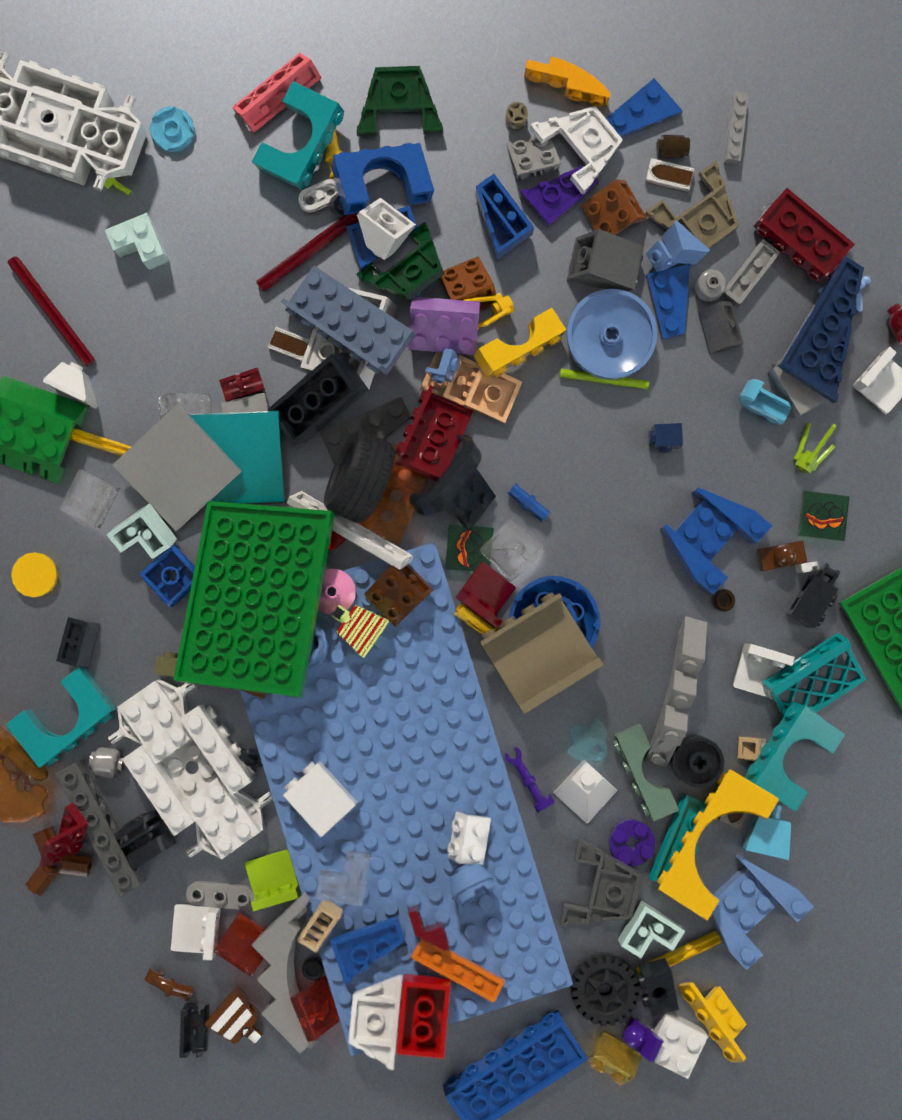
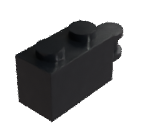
M827 563L822 566L817 576H808L786 613L808 628L820 626L825 620L826 615L824 613L828 606L831 607L837 599L835 594L838 588L833 585L840 571L831 569ZM824 575L829 577L828 582L822 579Z

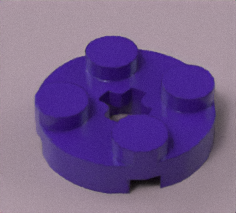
M626 819L617 823L609 837V848L616 859L629 866H638L653 856L655 837L651 829L643 822L635 819ZM633 836L634 840L638 839L635 848L626 846V842H629V837Z

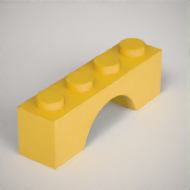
M553 308L532 319L528 325L529 338L526 343L513 346L496 338L476 351L474 358L487 378L494 375L497 378L508 371L507 368L514 365V367H517L526 361L525 357L529 355L534 357L544 351L543 347L550 344L552 347L562 340L561 336L566 329Z

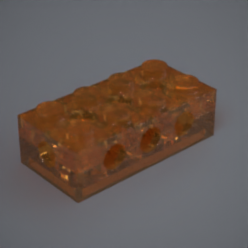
M392 444L396 451L397 445ZM395 454L393 470L378 505L370 517L359 524L385 540L401 546L415 513V509L410 504V495L412 493L422 494L429 478L410 471V478L406 480L399 478V473L402 470L408 469L395 464L398 455ZM395 490L403 493L402 498L398 501L390 498L391 493ZM385 511H392L394 513V518L389 522L382 520V514Z

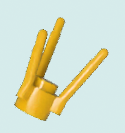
M501 293L493 296L463 300L475 302L494 301L491 304L494 315L480 322L478 329L483 326L486 327L501 317L514 312L511 298L508 295L502 297Z

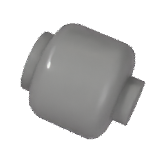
M710 269L704 271L695 283L696 295L701 300L707 302L717 300L726 289L727 282L725 276L718 270Z
M99 747L90 755L89 769L97 777L112 779L117 776L118 772L123 771L125 763L122 761L123 758H121L119 750Z

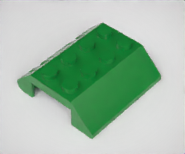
M3 376L0 379V464H5L9 468L33 475L39 463L40 479L46 480L48 478L49 482L59 484L65 468L60 465L75 425L82 426L89 406Z

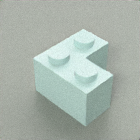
M147 213L105 230L112 249L119 258L138 251L142 262L149 270L169 262L154 223Z
M150 503L106 534L120 553L138 541L152 559L170 548L177 540Z
M641 900L633 913L632 919L628 921L620 934L618 941L623 948L642 958L653 939L673 951L685 930L680 924Z

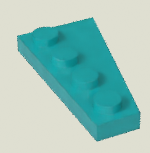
M683 793L678 804L679 811L675 812L648 877L650 880L657 882L663 871L668 873L672 866L669 863L675 851L680 853L684 846L681 841L687 831L692 833L696 826L693 821L699 811L704 813L705 802ZM699 844L696 845L695 855L698 854Z

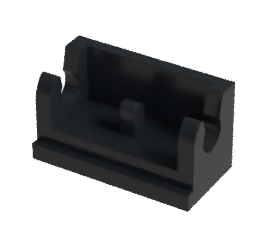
M68 617L56 661L75 667H89L100 624Z
M186 1003L182 1008L179 1058H187L189 1054H196V1058H198L204 1052H207L208 1027L204 1024L209 1016V1004Z

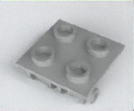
M535 136L507 143L515 167L516 179L524 180L531 177V172L536 177V171L543 175V172L544 174L556 172V169L560 168L561 162L551 138L543 144Z

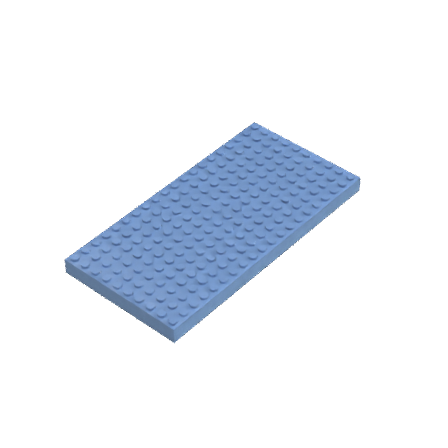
M435 542L406 551L413 556L409 565L434 591L399 625L395 627L389 622L365 658L360 656L337 633L342 623L331 615L318 610L316 625L325 633L328 642V653L321 663L308 668L303 698L267 693L265 699H261L241 691L301 893L305 892L311 898L306 905L309 919L323 898L328 899L343 909L340 919L319 948V952L351 1056L364 1052L362 1049H357L348 1043L354 992L397 975H403L402 986L404 974L447 978L411 958V954L420 939L415 936L408 914L409 907L418 905L424 927L443 922L450 950L505 979V983L494 1003L451 980L447 1025L573 985L459 618L454 615L456 608ZM378 559L343 570L352 578L356 587L355 600L347 611L350 612L357 605L387 619L366 598L364 593L391 564ZM334 587L329 588L328 594L334 596L336 589ZM319 761L324 764L357 801V804L322 837L317 834L283 796L288 791L285 788L287 784L294 778L299 781L305 775L302 771L311 762L316 765ZM456 812L491 818L482 866L494 877L493 881L496 885V888L493 889L494 891L489 895L472 902L468 900L469 905L461 908L458 907L456 900H452L450 878L457 873L456 870L466 864L458 863L448 858V845L451 841L452 822L455 819ZM398 916L405 941L384 957L374 961L368 969L358 973L345 985L330 943L331 938ZM319 917L317 918V919H319L320 921H322L323 923H325L326 925L329 924V923H327L326 921H324L323 919H321V918H319ZM312 925L314 929L323 934V931ZM398 1018V1028H397V1038H396V1041L398 1040L399 1018Z

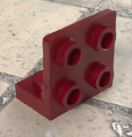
M481 562L455 598L498 628L503 620L497 617V615L516 589V586L486 563Z
M74 803L64 808L59 834L44 843L40 860L42 868L57 864L62 857L77 853L83 846L89 823Z

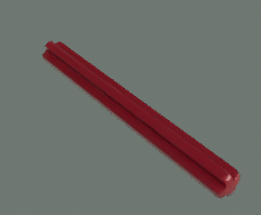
M358 213L344 215L256 281L262 291H266L347 230V226L356 224L359 221Z
M17 256L9 259L8 265L83 365L87 367L93 364L95 358Z

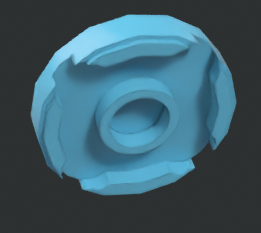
M168 106L154 114L149 131L153 141L159 148L167 152H177L184 150L190 145L194 138L195 127L191 117L185 110Z

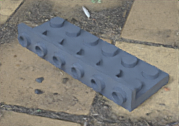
M316 266L312 267L289 302L284 298L281 300V303L287 306L286 312L295 318L298 315L301 316V322L311 329L314 326L317 327V333L325 339L333 338L335 340L333 344L341 350L349 349L351 351L349 355L360 363L362 360L368 362L366 367L376 374L381 371L388 375L416 334Z

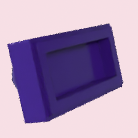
M631 1017L622 1035V1039H624L628 1047L638 1051L648 1061L655 1062L664 1040L637 1018Z

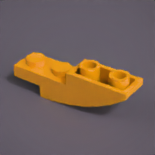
M552 56L549 65L527 59L524 77L528 78V80L535 83L540 81L549 83L555 88L565 87L564 96L569 97L573 101L578 102L582 100L590 102V104L596 107L608 105L611 93L600 81L582 68Z

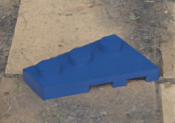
M653 78L605 119L619 136L623 138L654 123L656 125L667 118L681 115L683 110L657 80Z
M410 205L397 209V211L416 224ZM356 223L346 228L362 270L379 257L366 247L360 223Z
M690 264L646 275L662 340L685 334Z
M398 916L331 938L330 943L345 985L358 973L368 969L374 961L384 957L403 943L405 936Z

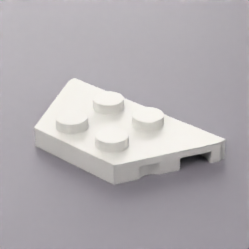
M397 975L356 991L353 994L348 1043L357 1049H362L371 1058L378 1059L390 1070L394 1069L403 975Z

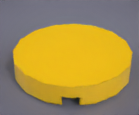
M33 552L23 555L13 565L11 576L17 591L25 596L36 598L44 596L54 589L59 574L53 559L45 554Z

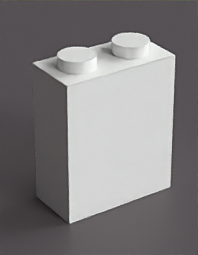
M319 761L316 765L311 762L302 771L305 775L299 781L294 778L287 784L285 788L288 791L283 796L317 834L322 837L357 804V801L324 764Z

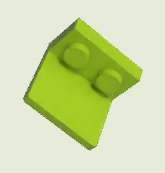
M288 849L245 862L254 899L251 902L253 912L299 898L301 890Z

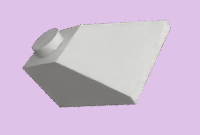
M381 198L361 210L357 215L366 247L383 260L396 252L416 225Z
M61 362L44 378L43 382L55 390L97 409L98 403L89 376L82 372L83 367L73 362L70 365Z
M583 759L554 791V794L588 824L618 790Z

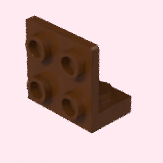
M409 564L400 570L391 565L364 595L396 627L434 590Z

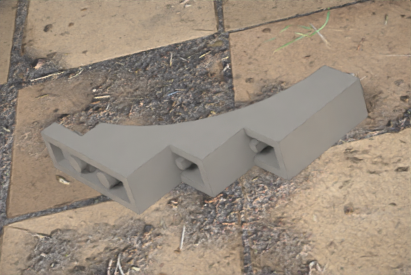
M305 892L265 929L252 944L269 963L256 980L274 997L261 1014L299 1053H302L306 1048L312 1049L319 1041L317 1036L322 1030V1027L316 1021L312 1026H306L300 1019L301 1013L302 1016L310 1014L305 1004L302 1006L300 1013L303 999L298 989L294 967L296 940L304 924L300 917L308 910L306 905L311 899Z

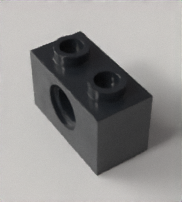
M662 958L638 965L640 975H637L640 989L644 990L641 1000L644 1008H649L652 1017L679 1010L672 971L666 959Z

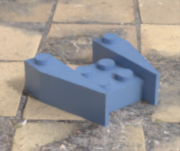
M737 854L735 857L741 862L743 867L713 894L720 901L711 917L724 946L747 970L763 955L746 936L754 926L778 904L797 923L814 906L796 887Z

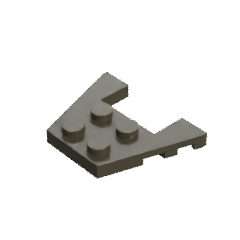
M716 160L698 174L711 191L710 194L678 217L673 214L662 199L646 211L647 217L666 230L677 220L708 248H711L737 229L739 223L731 200L728 198L725 190L726 185L724 179L721 178L719 165Z

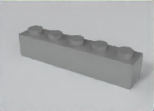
M735 91L732 96L724 164L738 166L741 161L749 93Z

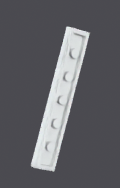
M303 491L289 496L287 504L294 508L327 510L322 502ZM335 514L332 530L399 570L411 563L413 556L360 524Z

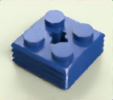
M172 545L162 552L139 575L168 607H174L190 592L195 566L176 545ZM169 571L177 573L175 581L168 580L170 577Z

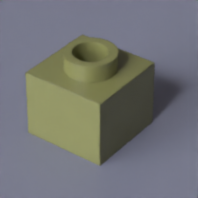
M164 652L163 656H156L154 675L174 677L178 653Z

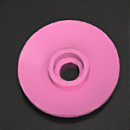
M338 569L325 570L318 610L328 615H332L338 605L348 610L356 596V587L352 578L344 571ZM331 587L336 589L334 596L328 594V589Z

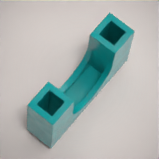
M292 81L282 102L289 110L311 120V138L304 148L293 153L279 151L261 142L252 163L259 170L300 190H304L311 183L313 172L316 166L321 163L326 146L332 142L333 133L337 125H340L343 120L344 110L338 102Z
M78 667L60 681L76 702L79 711L77 724L68 734L56 735L48 731L31 709L23 710L6 724L7 728L38 768L46 765L48 768L53 766L60 760L58 757L64 751L66 753L72 751L78 746L76 742L82 737L84 739L88 738L96 732L94 727L99 723L104 725L114 717L112 713L117 710L116 706L85 667Z
M793 702L787 708L780 724L774 728L767 744L761 748L758 758L749 767L745 778L779 798V802L796 812L808 792L786 776L783 769L785 752L794 742L801 739H809L820 748L833 754L845 734L806 706Z

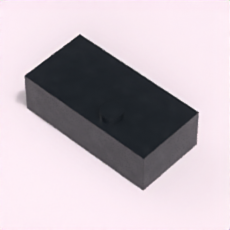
M343 353L330 354L267 410L279 411L280 428L291 444L296 446L310 440L369 389Z

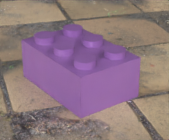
M426 297L412 298L409 329L416 334L408 344V350L444 352V349L447 348L454 350L457 354L474 355L477 345L480 302Z

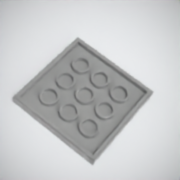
M179 404L175 405L113 464V467L152 505L175 531L181 528L208 501L242 472Z

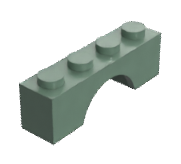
M637 724L614 734L616 739L613 741L617 753H622L625 759L622 765L626 774H631L634 783L631 785L636 796L640 795L643 800L641 808L645 817L650 816L653 821H656L679 811L670 789L666 786L650 784L643 775L642 760L651 745L642 725Z

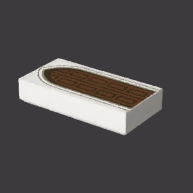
M651 158L645 182L688 192L694 168Z
M276 327L268 349L302 362L309 339Z

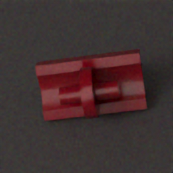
M258 367L219 380L225 401L239 399L265 390Z

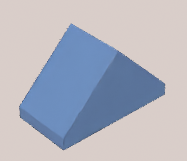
M677 220L662 236L665 247L672 256L671 263L696 265L710 251L708 247Z

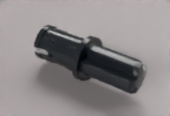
M244 748L240 750L241 755L239 759L246 766L256 768L263 766L258 750H246Z

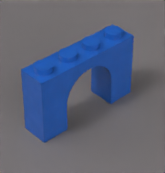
M405 143L394 147L384 146L373 150L362 149L359 152L351 153L341 152L333 156L331 168L345 215L359 213L368 206L369 197L363 176L374 169L389 170L400 178L409 205L431 202L434 187L420 143Z

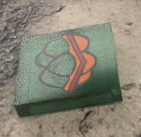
M803 491L798 536L845 541L850 496Z
M449 524L445 569L474 572L481 562L491 566L494 528L473 526L471 530H468L462 525Z

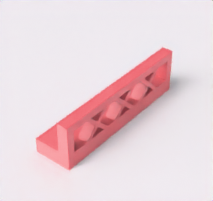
M300 52L232 108L254 133L286 107L282 101L292 81L310 88L322 77L312 60Z

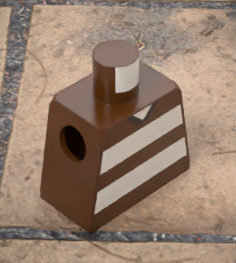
M239 985L231 991L204 1024L233 1044H237L243 1036L255 1044L263 1035V1032L254 1025L260 1016V1012Z

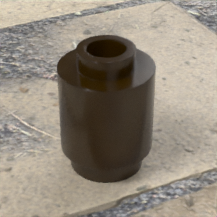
M662 135L661 139L657 140L656 152L660 153L661 158H683V156H688L690 152V138L684 135Z

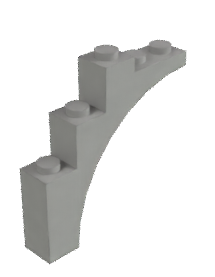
M685 616L678 631L675 658L666 697L650 742L651 747L645 754L644 762L667 767L676 747L681 745L687 733L688 713L696 697L697 676L705 661L707 622Z

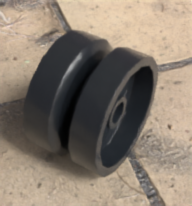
M692 734L684 737L681 745L676 747L669 761L674 775L687 785L696 788L711 786L719 780L724 771L725 763L722 750L715 742L703 736ZM696 757H698V763L693 764V760H697Z

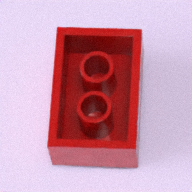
M404 974L396 1054L444 1059L451 979Z

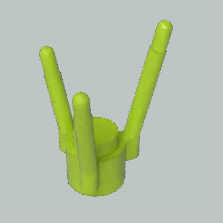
M810 423L806 424L798 451L793 458L797 461L795 466L798 469L810 474L836 447L834 444L819 458L817 457V454L835 430L836 424L830 427L813 453L807 450L805 453H802L811 426Z

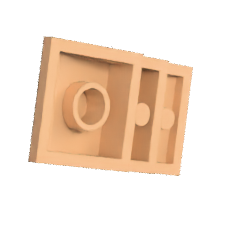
M443 352L434 353L429 368H439ZM459 355L460 367L455 372L452 383L444 381L443 384L436 383L431 380L427 373L425 374L420 386L421 390L428 391L429 386L432 385L434 386L432 393L502 423H506L522 384V381L507 374L497 378L495 375L487 378L478 363Z

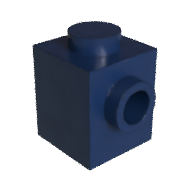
M682 423L654 424L651 430L648 431V442L652 444V450H659V453H671L672 449L681 448L683 446Z

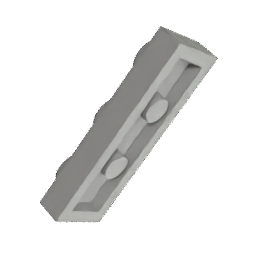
M762 239L727 284L722 295L739 306L781 252Z

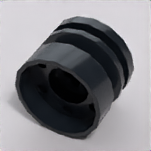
M157 810L139 815L126 823L114 835L117 840L125 835L128 836L129 840L120 846L124 848L133 845L134 849L127 855V858L134 869L177 843L170 830L158 833L157 829L164 823V820L162 819L153 824L151 819L159 815Z

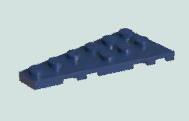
M846 255L839 262L777 367L833 404L838 401L839 394L837 392L839 383L842 381L843 374L841 372L843 362L847 356L852 331L851 322L852 317L855 315L856 298L860 291L864 267Z

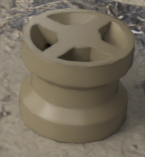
M513 102L507 107L505 122L510 129L520 130L526 125L528 117L527 107L521 102Z

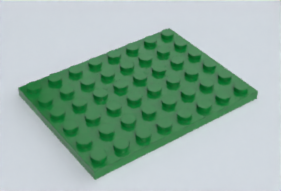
M215 501L207 502L173 678L174 681L303 698L335 516L333 511Z

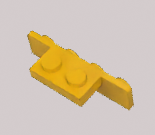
M693 982L681 983L678 989L682 993L683 999L695 1011L696 1017L707 1028L710 1037L719 1045L724 1057L730 1062H744L746 1057L734 1039L747 1024L720 986L714 987L704 998Z

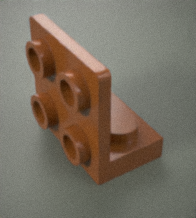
M614 180L581 205L594 230L600 229L613 235L618 234L632 223H642L647 219L626 180Z
M479 257L445 269V274L440 277L450 300H464L496 295L494 283ZM494 301L480 302L479 311L490 307Z

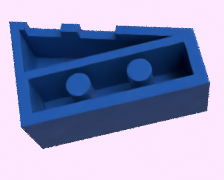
M494 173L476 186L475 196L497 261L531 237L534 226Z

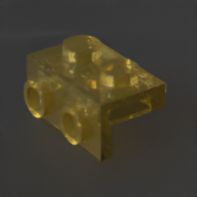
M603 1031L597 1039L592 1054L587 1056V1062L591 1064L594 1070L607 1073L614 1082L623 1085L634 1080L643 1056Z

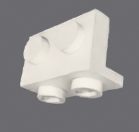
M456 812L455 819L452 822L453 830L451 841L448 845V858L462 864L480 863L483 865L491 818Z

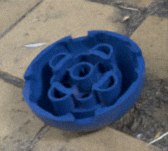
M547 576L534 580L517 594L509 612V618L513 616L515 620L523 615L521 611L533 604L534 607L542 604L541 598L553 592L554 596L560 593L563 603L587 642L593 648L600 630V613L593 596L580 583L562 576Z

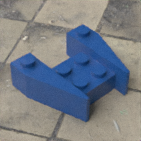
M698 487L691 493L700 502L674 531L666 524L660 530L690 580L707 595H714L728 578L710 562L735 532L739 533L752 545L758 543L772 525L755 510Z

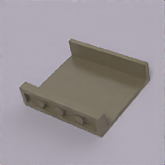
M553 592L541 598L542 604L534 607L532 604L523 609L521 617L515 620L512 616L501 623L503 628L496 632L494 629H491L481 635L483 637V640L480 641L482 647L524 714L604 665L592 650L563 603L560 593L555 596Z

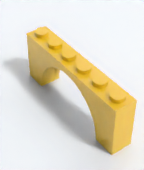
M731 769L727 773L723 772L717 781V784L720 786L716 793L711 791L705 801V804L708 806L704 813L699 811L693 823L696 826L692 833L687 831L681 843L684 846L680 853L675 851L669 861L672 864L668 873L663 871L657 881L660 884L659 890L707 921L720 900L707 890L696 869L695 850L701 833L717 818L732 813H748L767 820L779 801V798Z

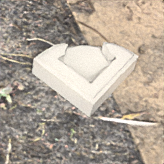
M818 561L795 565L796 573L818 570Z

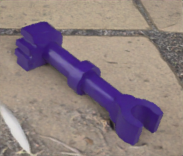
M516 747L517 757L511 759L506 753L505 758L516 767L523 779L522 784L524 787L527 786L536 801L533 807L538 813L554 804L555 801L550 794L543 797L535 783V777L530 775L521 760L522 753L520 749Z

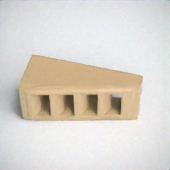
M323 898L296 941L317 953L340 919L343 909L328 899ZM319 917V918L323 919L324 921H326V922L329 923V924L326 925L325 923H323L322 921H320V920L317 919V918ZM312 925L323 931V934L314 929ZM309 933L319 940L316 942L306 934Z

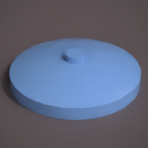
M604 289L585 297L573 310L567 325V345L574 361L590 375L607 380L622 379L639 371L652 356L657 342V325L651 310L639 297L620 289Z

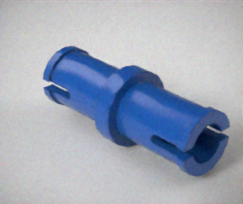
M517 483L507 493L522 505L524 511L528 510L541 523L551 512L535 500L536 497L533 494L529 495Z

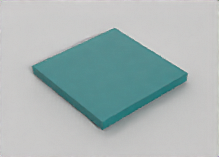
M279 411L189 414L242 470L239 475L210 501L227 503L285 501Z

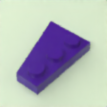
M586 165L563 173L552 180L543 181L530 189L526 188L520 191V195L548 227L599 184L600 181L596 177L588 190L582 195L570 180L571 176Z

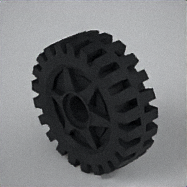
M600 952L599 955L592 954L590 958H584L582 963L576 966V971L572 974L573 985L570 986L572 1000L578 1012L587 1021L590 1020L595 1025L599 1023L601 1026H606V1024L613 1026L616 1025L615 1022L619 1021L622 1023L626 1016L629 1018L632 1015V1010L635 1011L636 1003L639 1002L640 998L639 982L631 966L618 955L615 956L612 953L605 954L604 952ZM602 985L611 986L607 993L599 992Z

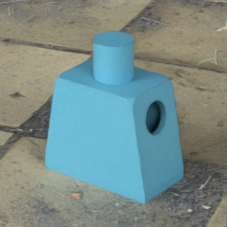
M776 804L767 820L756 815L752 816L741 843L742 848L747 851L789 860L791 823L780 818L782 805Z

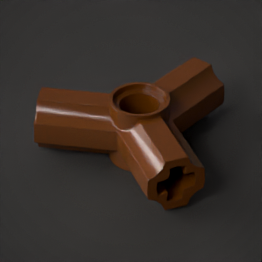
M53 826L33 834L41 856L44 843L57 836ZM68 854L59 861V867L48 865L42 868L39 866L25 885L33 894L42 896L59 873L88 877L92 868V856Z

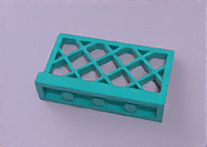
M836 633L794 660L792 666L787 665L784 669L782 668L762 681L783 717L787 708L794 702L796 692L805 693L801 705L816 713L867 680L851 650L852 645L847 638ZM843 652L847 655L844 665L836 663L838 656ZM823 665L829 666L825 677L817 675L819 668ZM835 667L843 668L840 679L831 678ZM854 670L858 677L850 682L845 681L848 671ZM805 677L810 678L807 689L798 688L800 680ZM816 679L824 681L821 692L812 690ZM830 682L838 683L835 692L831 694L826 693ZM785 690H791L788 701L780 700L778 695ZM811 694L819 696L817 703L813 706L808 705Z

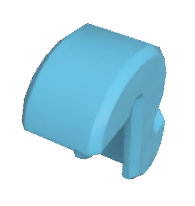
M756 379L748 380L739 396L740 404L747 410L766 417L767 421L773 424H783L792 408L791 404L762 389L764 382Z

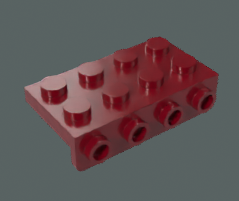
M787 187L753 226L761 237L768 238L774 243L773 245L778 251L784 252L790 257L793 264L804 268L811 279L820 283L827 279L841 259L855 245Z
M430 385L428 391L423 390L418 401V403H421L420 408L415 407L410 419L413 420V424H407L403 433V437L406 438L405 441H399L395 454L398 455L395 464L437 482L451 464L460 443L457 435L464 434L473 410L432 393L434 386Z

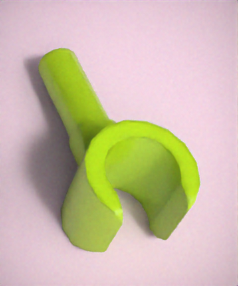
M115 178L106 179L104 186L107 189L114 185L128 196L131 194V190L121 185Z

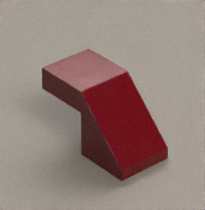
M418 905L409 907L408 914L415 936L444 951L450 950L443 922L424 927Z

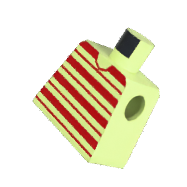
M338 605L331 615L342 623L337 633L363 658L366 657L390 622L357 605L350 612Z

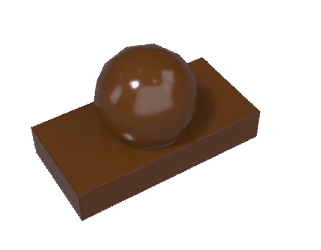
M803 541L757 549L761 571L808 563Z

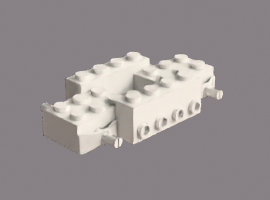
M0 51V157L81 185H85L92 166L97 174L93 188L102 191L108 178L132 176L146 138L145 128L131 111L136 98L126 95L123 106L114 107V102L103 85L95 82L92 84L86 83L82 78L75 75L71 77L66 76L55 68H50V70L42 68L39 63L29 61L28 63L20 60L15 75L12 78L5 71L9 55ZM46 114H54V119L50 123L43 122Z
M164 678L155 680L117 707L120 728L109 736L108 739L109 741L112 740L111 743L114 745L122 738L128 737L142 745L124 757L122 761L174 836L195 822L197 843L186 849L187 854L194 850L188 856L192 858L198 852L204 850L223 859L265 828L263 808L273 800V797L271 796L264 800L271 795L268 791L261 798L255 799L240 790L256 779L254 775L256 770L254 767L246 766L239 759L241 748L237 743L233 744L228 737L230 736L228 729L225 725L218 723L216 720L217 714L210 705L207 707L206 704H202L188 712L185 696L189 691L197 687L196 684L185 683L178 687ZM189 761H194L198 764L199 769L197 773L193 774L187 770Z

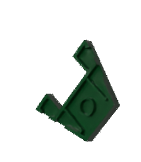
M420 66L375 67L365 106L356 129L357 136H377L376 113L423 112V134H443V125L438 117Z
M423 222L409 234L411 239L418 245L411 253L384 273L371 262L356 273L358 279L363 283L410 301L445 273L427 224Z

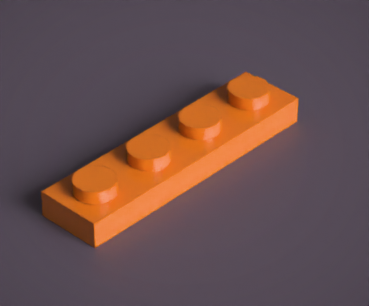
M421 938L411 954V958L493 1003L505 983V979L452 950L444 951Z

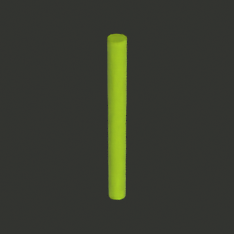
M560 369L559 377L641 389L649 388V380L627 377L607 380L597 378L583 371Z

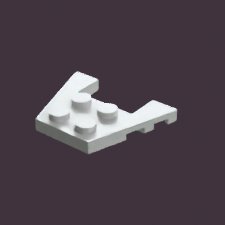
M596 106L569 113L565 117L549 118L546 122H534L530 125V131L541 144L556 134L561 133L586 164L585 167L574 173L570 178L582 195L591 186L623 140Z

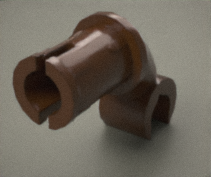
M152 966L150 967L144 978L147 983L156 986L168 998L173 996L185 1001L190 1000L187 994L192 996V986L178 983L173 978L170 980L164 978V972L161 969L157 972L153 970Z

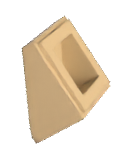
M739 736L737 759L756 761L761 748L766 744V739Z

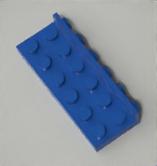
M557 1010L544 1016L543 1020L537 1024L528 1026L523 1033L515 1038L508 1039L500 1048L488 1052L480 1061L468 1065L460 1074L451 1076L443 1084L444 1094L461 1120H497L586 1062L588 1057Z

